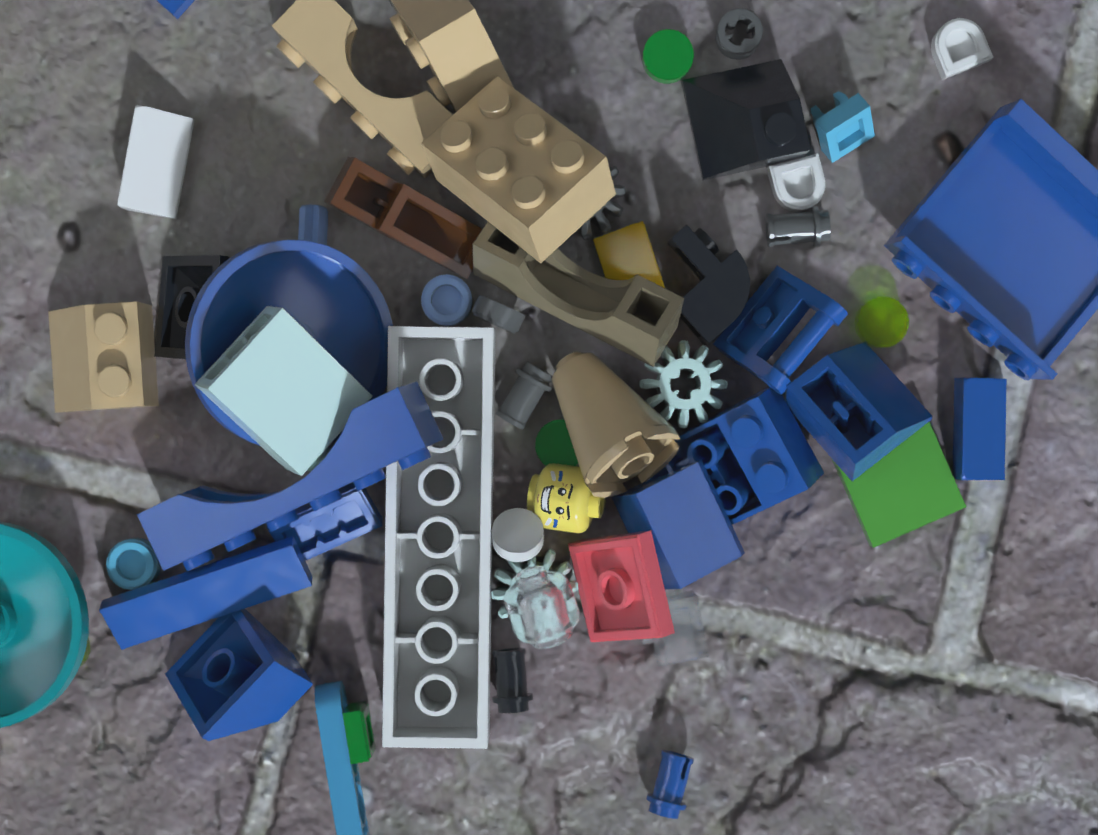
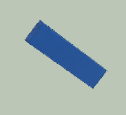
M291 536L104 599L101 602L99 611L121 650L305 589L312 586L313 576L294 537Z

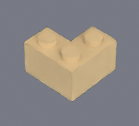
M390 0L397 14L389 18L403 44L407 45L419 68L422 69L427 65L430 67L434 77L426 82L434 97L444 107L451 104L455 112H457L497 76L513 87L475 8L469 0Z

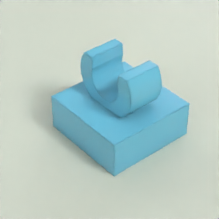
M837 91L833 94L835 108L826 114L822 113L816 105L811 108L812 119L817 129L821 151L832 163L875 136L870 105L859 93L848 99L844 93Z

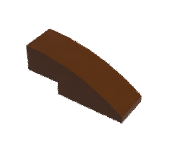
M355 157L347 158L324 202L434 263L468 279L473 270V243L483 229L411 187L398 183Z

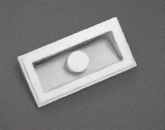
M135 106L118 197L119 207L129 211L177 219L194 126L193 118L147 106Z

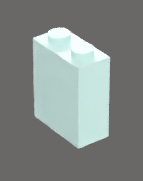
M266 306L194 384L280 465L300 476L306 471L311 472L330 452L328 446L341 431L343 432L352 409L367 403L372 398V395L283 308Z

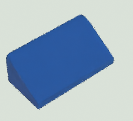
M954 378L952 470L954 479L1005 480L1007 379Z

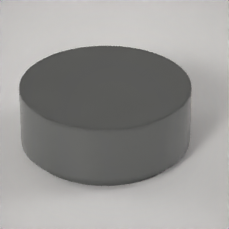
M481 295L478 296L472 309L474 316L514 334L519 332L525 319V315Z

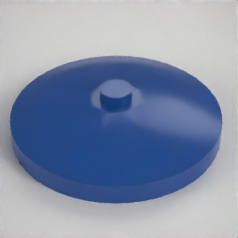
M276 240L264 242L240 251L229 258L213 272L200 289L190 311L186 327L185 356L192 385L204 407L214 419L236 436L259 445L194 384L266 306L283 308L372 395L369 401L383 394L387 386L388 326H393L387 303L377 284L349 256L327 245L312 241ZM342 431L332 442L336 441L340 437Z

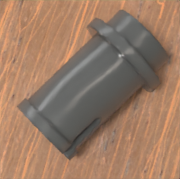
M812 206L811 212L766 214L765 216L768 247L813 242L814 247H820L821 241H830L831 224L829 211H819L818 206Z
M529 361L526 362L523 369L517 368L515 371L519 376L502 406L496 412V415L522 430L526 427V422L544 391L550 392L552 389L549 383L553 375Z

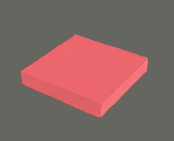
M651 530L582 539L568 544L591 642L663 638L675 633Z

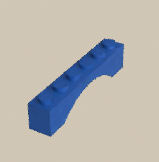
M416 381L397 387L352 409L342 434L328 455L306 477L287 489L269 493L242 494L200 486L178 494L137 514L163 571L183 563L187 572L215 559L211 550L214 547L224 543L227 551L230 552L257 539L253 529L265 523L269 531L272 532L298 520L299 517L295 509L309 503L313 512L341 500L342 497L338 489L352 482L356 490L360 491L385 479L386 476L382 468L398 461L401 469L404 470L432 457L427 447L444 438Z

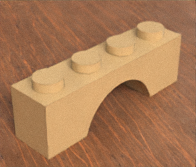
M296 0L272 25L275 32L282 39L276 47L297 68L305 62L319 76L313 83L334 104L342 98L356 112L350 119L365 135L372 140L379 134L390 144L392 148L386 154L401 170L409 175L415 169L425 179L432 172V168L421 143L446 122L452 114L427 90L407 98H388L377 95L365 88L355 78L352 69L351 52L358 32L353 18L335 0Z

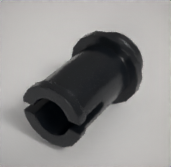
M525 648L493 650L497 695L492 697V702L498 704L499 713L528 711V701L533 700V694L527 693Z

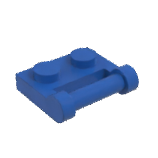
M777 265L746 303L738 318L722 332L713 345L722 354L782 395L787 389L786 386L791 383L790 376L831 326H839L848 315V312L826 294ZM811 308L816 311L814 316L773 366L767 362L768 359Z

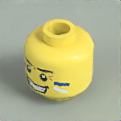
M553 463L548 464L540 474L532 476L527 494V510L532 511L540 518L544 529L579 534L589 528L593 518L600 519L603 515L605 498L593 496L584 482L580 467Z

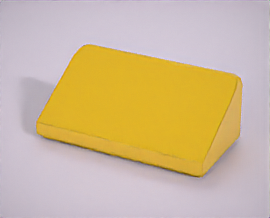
M643 221L593 239L605 278L627 280L639 275L665 288Z

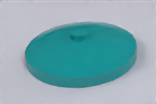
M0 522V728L38 714L63 694L79 670L89 635V614L85 593L75 570L66 557L53 544L37 533L6 522Z

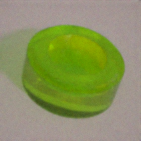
M877 297L865 302L855 316L857 335L868 346L874 348H886L899 343L906 335L909 327V317L906 309L899 301L890 297Z

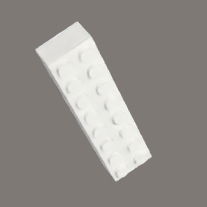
M388 326L387 392L417 381L444 439L427 447L432 457L407 469L402 470L398 461L386 466L382 747L487 749L490 736L491 530L493 525L495 329L480 327Z

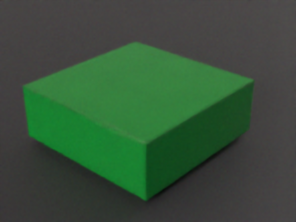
M366 701L351 703L347 705L342 713L351 764L369 762L376 749L369 704H366Z

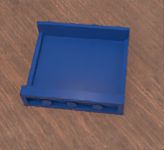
M1019 99L997 110L883 246L894 255L892 262L901 272L913 279L919 277L932 289L930 297L935 303L950 313L956 311L969 323L967 330L976 340L988 347L994 345L1007 357L1004 361L1005 365L1015 375L1027 381L1030 379L1053 380L1058 373L1050 366L1098 309V170L1022 99Z

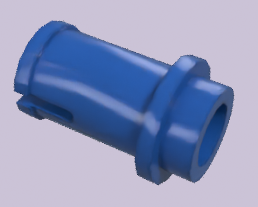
M662 750V758L653 794L648 793L646 800L650 802L648 811L659 816L678 819L680 810H686L687 805L682 800L694 758L678 752Z

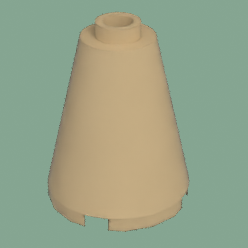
M573 352L558 362L552 377V384L584 482L593 496L605 498L627 491L623 485L624 482L637 476L641 483H644L663 469L677 454L679 446L674 439L680 438L674 427L595 354Z

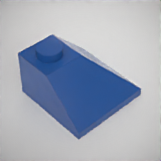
M246 609L218 617L165 673L200 736L207 741L278 722L313 685L293 653Z

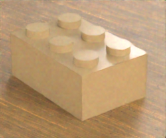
M498 76L421 143L436 180L539 263L548 258L616 195L607 157Z

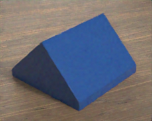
M702 460L612 497L628 533L651 530L665 589H682L745 554Z

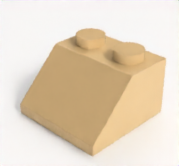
M134 301L88 304L48 311L55 413L159 406L156 357H154L155 340L152 305Z

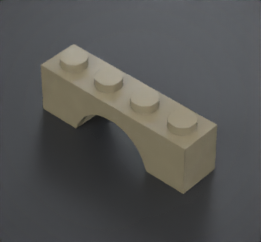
M487 222L473 243L474 275L652 367L655 366L678 327L684 298L639 275L627 280L604 278L580 267L566 257L558 248L542 263H539L489 222Z

